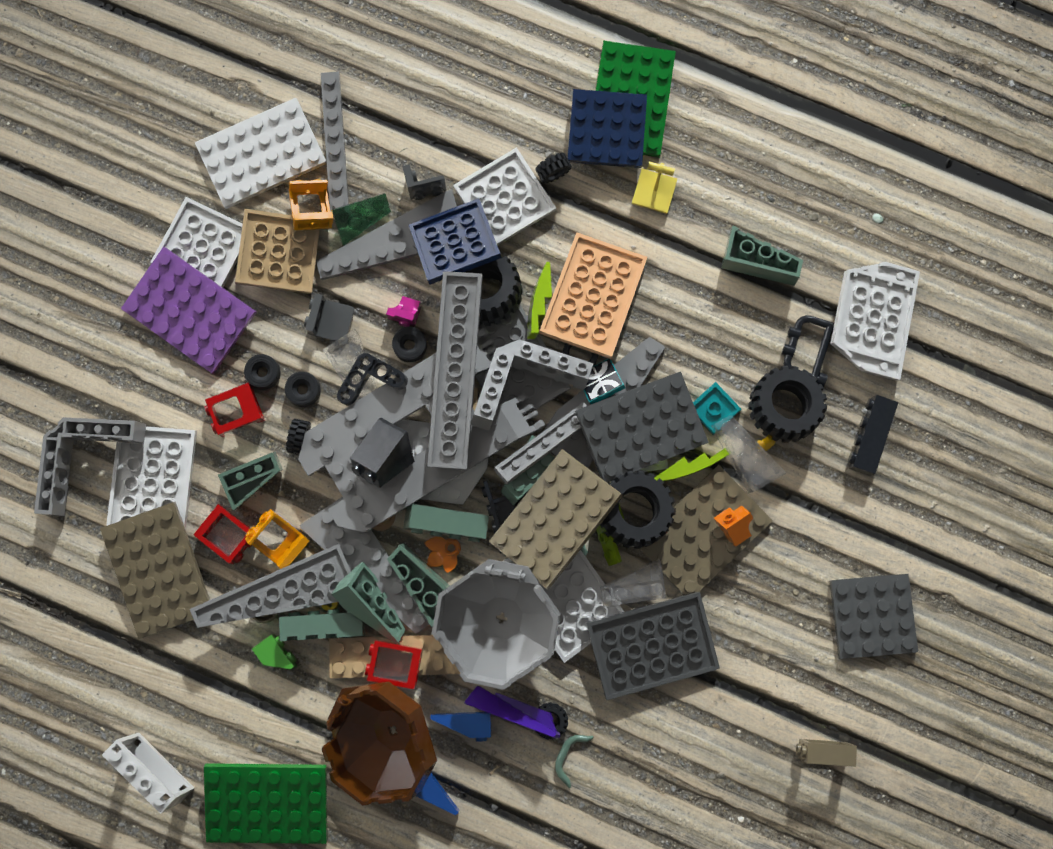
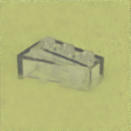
M661 559L649 561L643 566L601 586L603 607L666 598Z

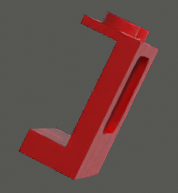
M249 383L205 399L207 405L204 408L207 415L212 418V430L222 438L225 437V433L253 422L261 423L265 421L254 389ZM232 397H237L243 416L221 425L214 405Z

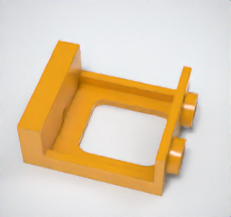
M327 180L289 181V198L294 230L332 229L333 214L330 212ZM319 195L322 212L300 213L297 196Z
M272 509L261 515L259 518L260 522L256 527L249 529L245 538L249 545L254 546L276 563L280 569L289 566L309 543L306 536ZM271 520L287 532V537L275 550H271L257 539Z

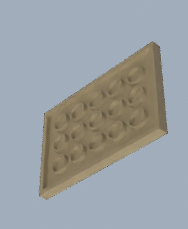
M562 449L489 542L515 564L528 566L538 582L549 590L623 495Z
M718 465L674 507L676 508L675 515L672 517L674 522L669 527V531L657 542L647 547L643 546L640 550L683 595L701 591L773 520ZM743 506L754 518L749 524V531L752 536L735 547L716 524L714 517L729 507L734 511Z
M176 502L100 528L138 639L194 620L190 609L209 601L210 598Z

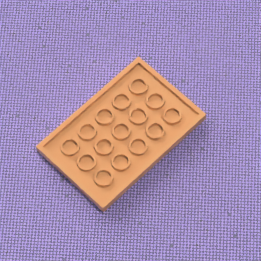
M576 233L539 334L611 359L647 257Z

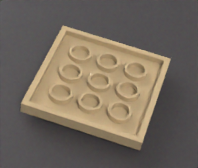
M245 209L235 284L312 294L320 229L294 230L291 215Z

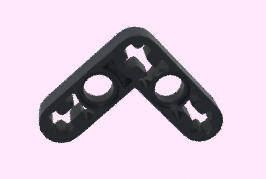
M362 353L356 359L338 390L337 399L346 406L353 404L370 375L398 390L403 389L407 385L408 378L403 372L368 353ZM364 360H366V361L368 360V361L370 362V364H369V365H364V364H363V361H364ZM382 366L386 367V374L378 376V369ZM360 368L361 370L365 371V373L363 374L358 369ZM391 374L397 378L400 377L402 381L396 383L395 380L390 378ZM355 375L361 376V381L358 384L352 383V378ZM350 385L351 387L355 388V390L353 391L352 389L348 388V386ZM345 393H346V394H349V395H350V398H349V399H347V398L345 399V397H343V395H344Z

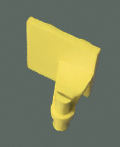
M649 162L647 168L649 170L641 169L631 204L667 214L677 182V178L670 177L673 176L675 168L664 166L663 163Z

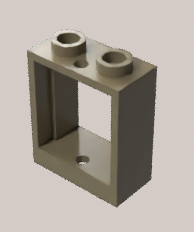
M799 739V744L797 743L796 755L799 756L800 760L808 764L856 767L857 746L840 741Z

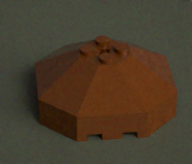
M390 682L348 687L341 690L326 722L327 729L332 732L333 739L322 747L325 762H330L332 771L329 773L331 781L362 806L369 805L372 802L386 804L393 803L395 800H402V802L410 801L423 789L437 762L421 705ZM393 726L396 727L395 731H396L397 733H394V734L391 733V731H392L391 728H392Z

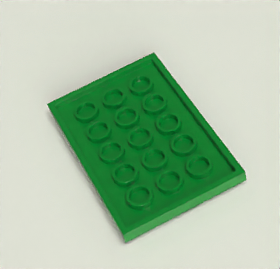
M603 40L596 91L647 95L643 155L660 158L676 51Z
M206 763L204 765L206 843H327V765Z

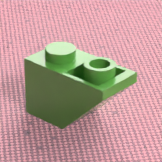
M272 634L252 648L262 665L285 669L297 667L295 656L292 652L286 651L284 648L285 642L280 641L279 635L276 637L275 634Z

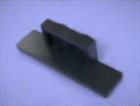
M486 480L483 481L484 486L481 489L484 498L488 497L489 505L486 506L489 516H493L495 521L492 524L495 534L516 507L505 496L493 499L489 482Z

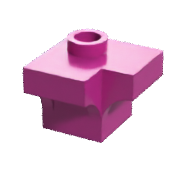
M402 296L398 306L394 308L388 307L386 316L390 320L399 322V325L403 327H415L422 307L421 302Z

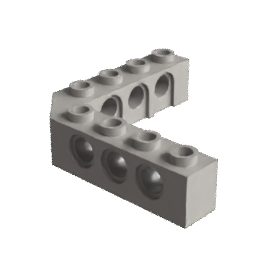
M520 339L497 348L471 425L490 431L510 367L529 370L537 373L536 375L538 376L544 375L555 379L557 382L562 381L573 385L575 388L584 390L589 380L593 363Z
M63 417L52 431L49 430L43 436L34 513L53 516L65 515L73 440L144 443L146 424L128 420Z

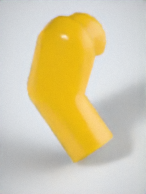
M768 435L762 441L758 440L756 442L757 450L767 451L775 445L776 441L771 440L772 436Z

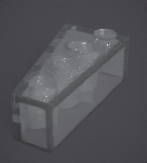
M354 329L324 348L323 352L344 382L359 355L365 353L359 333ZM364 360L363 364L369 365L368 360ZM360 368L358 369L363 374L365 373V371L361 370ZM355 375L352 378L353 384H358L361 381L360 375ZM370 375L356 401L377 389L373 376ZM350 385L348 386V388L352 389L353 391L355 390V388L351 387Z
M732 415L711 426L722 448H725L729 453L728 458L748 493H752L786 474Z

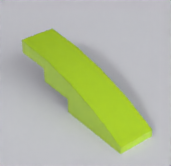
M546 262L534 287L527 320V339H535L538 335V322L543 320L545 304H548L552 298L550 262Z
M724 448L710 459L703 453L690 463L684 457L654 479L658 480L660 478L664 482L695 474L722 460L729 453Z

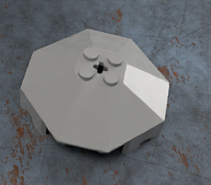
M488 559L438 594L432 635L436 641L440 642L444 648V653L451 663L455 664L464 682L504 690L552 657L561 613L528 566ZM501 612L507 617V620H504L503 623H499L500 620L497 619V615L499 616Z

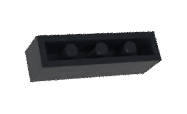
M875 395L868 399L865 407L867 409L866 416L862 417L859 427H862L860 434H857L854 440L855 450L850 453L848 463H850L848 469L868 476L876 474L899 402L880 395Z

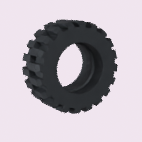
M507 256L463 272L479 273L483 275V279L493 278L502 282L500 290L490 298L481 299L479 326L484 324L487 327L491 326V323L500 324L502 319L507 320L511 317V312H516L518 309L517 304L519 305L522 300L523 288L517 268Z
M781 366L779 370L774 368L759 380L750 394L749 399L751 401L748 403L749 410H752L750 413L751 420L755 419V427L757 429L761 428L764 436L770 435L772 436L771 440L776 442L779 439H782V443H789L791 440L792 442H797L802 438H806L819 426L825 417L824 413L827 411V404H824L827 397L826 394H822L824 388L822 384H817L816 381L818 379L814 375L811 377L808 375L809 372L807 370L799 371V367L792 366L790 369L788 366ZM786 390L795 394L803 407L802 416L799 419H788L781 416L773 406V392Z
M629 471L624 475L620 474L611 481L609 485L623 496L627 493H637L644 496L652 506L653 517L648 525L634 527L622 518L619 511V500L600 524L601 528H605L606 536L614 538L613 542L616 544L622 543L623 547H634V549L650 546L661 539L669 531V527L672 526L674 522L672 517L676 512V508L672 506L675 503L674 497L669 496L671 490L669 487L664 488L662 485L664 483L663 480L660 478L658 480L654 479L655 475L651 473L645 475L644 471H637L636 473Z

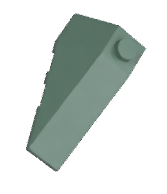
M361 562L338 583L332 596L344 609L397 644L404 634L405 628L395 610L390 609L385 600L387 598L385 592L381 593L376 584L379 582L376 576L364 562Z

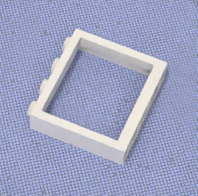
M140 733L117 739L102 754L160 814L181 803L194 789ZM137 738L141 741L138 747L134 744ZM183 785H185V786L187 787V788H185V789H183V790H180V788H181ZM167 794L170 798L164 800L162 797Z

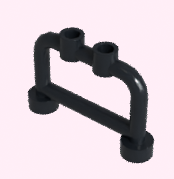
M805 315L800 317L794 327L790 326L787 337L790 338L789 345L784 344L781 355L785 356L783 364L788 366L789 369L792 367L791 361L803 324L811 323L826 328L812 374L808 373L811 377L814 375L818 379L816 381L817 384H822L824 388L828 375L820 371L833 333L834 323Z

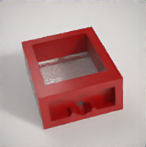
M219 504L193 534L226 562L233 565L235 562L239 563L245 555L243 552L247 547H252L245 540L250 527Z
M375 640L369 649V656H372L370 664L367 663L365 675L368 676L367 681L377 683L390 682L394 686L415 689L423 649Z

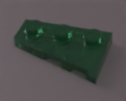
M385 193L331 209L342 246L348 244L350 240L359 236L365 229L374 225L391 212Z

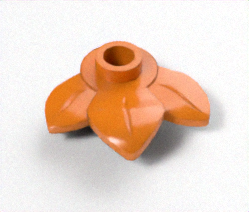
M436 536L425 542V545L432 551L427 560L428 566L440 567L443 565L447 573L456 567L457 555L461 551V545L458 540L451 538L445 540L442 537ZM450 544L455 546V550L452 552L448 550Z

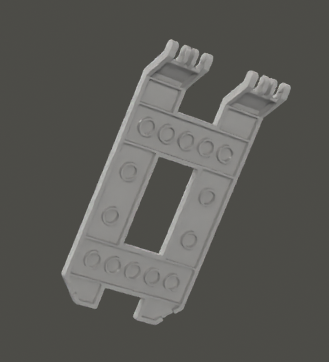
M486 328L478 331V340L489 334ZM489 339L482 345L477 344L475 375L489 370L492 361H489L487 357L494 354L498 347L494 346L487 351L483 350L495 343L493 339ZM437 353L404 372L408 382L403 389L398 390L384 384L305 432L298 460L308 476L326 467L344 499L330 507L328 511L337 526L366 533L467 471L465 469L427 467L429 448L414 456V463L381 488L368 483L361 476H356L351 468L350 457L379 418H383L395 425L424 406L427 407L432 415ZM395 377V378L393 379V380L396 381V383H397V382L400 383V382L402 381V380L400 379V377H399V378ZM526 392L498 405L490 431L471 425L468 470L513 442L545 426L543 420H539L532 426L528 425V420L538 416L537 410L523 417V414L534 408L533 404L527 405L522 410H519L517 407L518 404L528 399ZM472 407V418H473V415H474V412H475L474 409H473V407Z

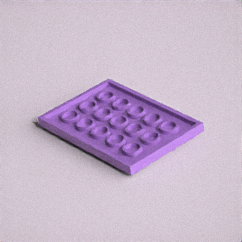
M164 246L121 307L123 311L212 374L217 371L257 313V311Z

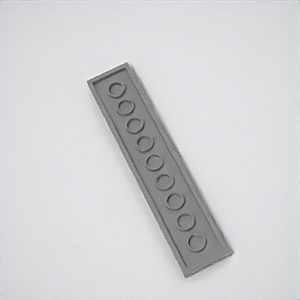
M443 271L427 467L468 470L483 275L479 273Z

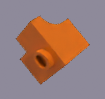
M743 506L734 511L729 507L714 517L716 524L735 547L752 536L749 531V524L754 518Z

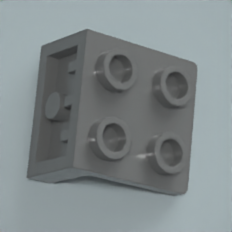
M410 164L402 166L410 200H421L428 195L438 196L446 191L444 175L418 181L415 170L411 171Z

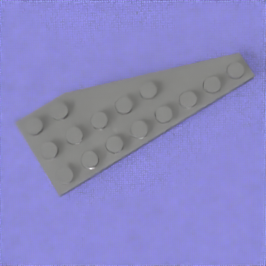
M649 337L618 361L614 367L625 389L610 397L640 387L665 349V346ZM584 390L555 412L544 431L583 402L587 406L591 405ZM582 429L550 452L557 456L563 449L587 468L593 461Z

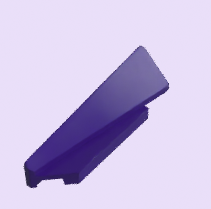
M477 686L464 702L466 705L540 733L560 738V733L555 728L552 721L554 719L550 712L500 693H495L494 695L481 686Z

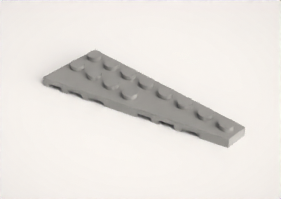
M452 189L317 260L316 263L321 280L419 255L409 224L457 207Z
M343 497L299 525L324 550L339 544L350 571L361 562H364L379 581L376 584L381 593L385 592L387 596L385 600L390 609H394L399 619L414 633L417 634L430 625L425 615L419 609L418 604L409 594L408 589L388 562L389 555L373 531L369 530L364 533L336 525L328 509L342 501Z
M339 544L193 607L190 609L197 628L335 603L338 601L332 596V593L338 583L351 571Z

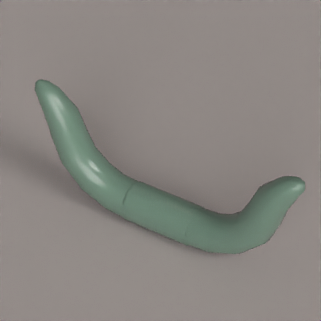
M574 735L569 737L564 742L557 756L555 771L568 788H571V782L563 772L562 765L569 749L576 742L591 741L594 738L593 736Z

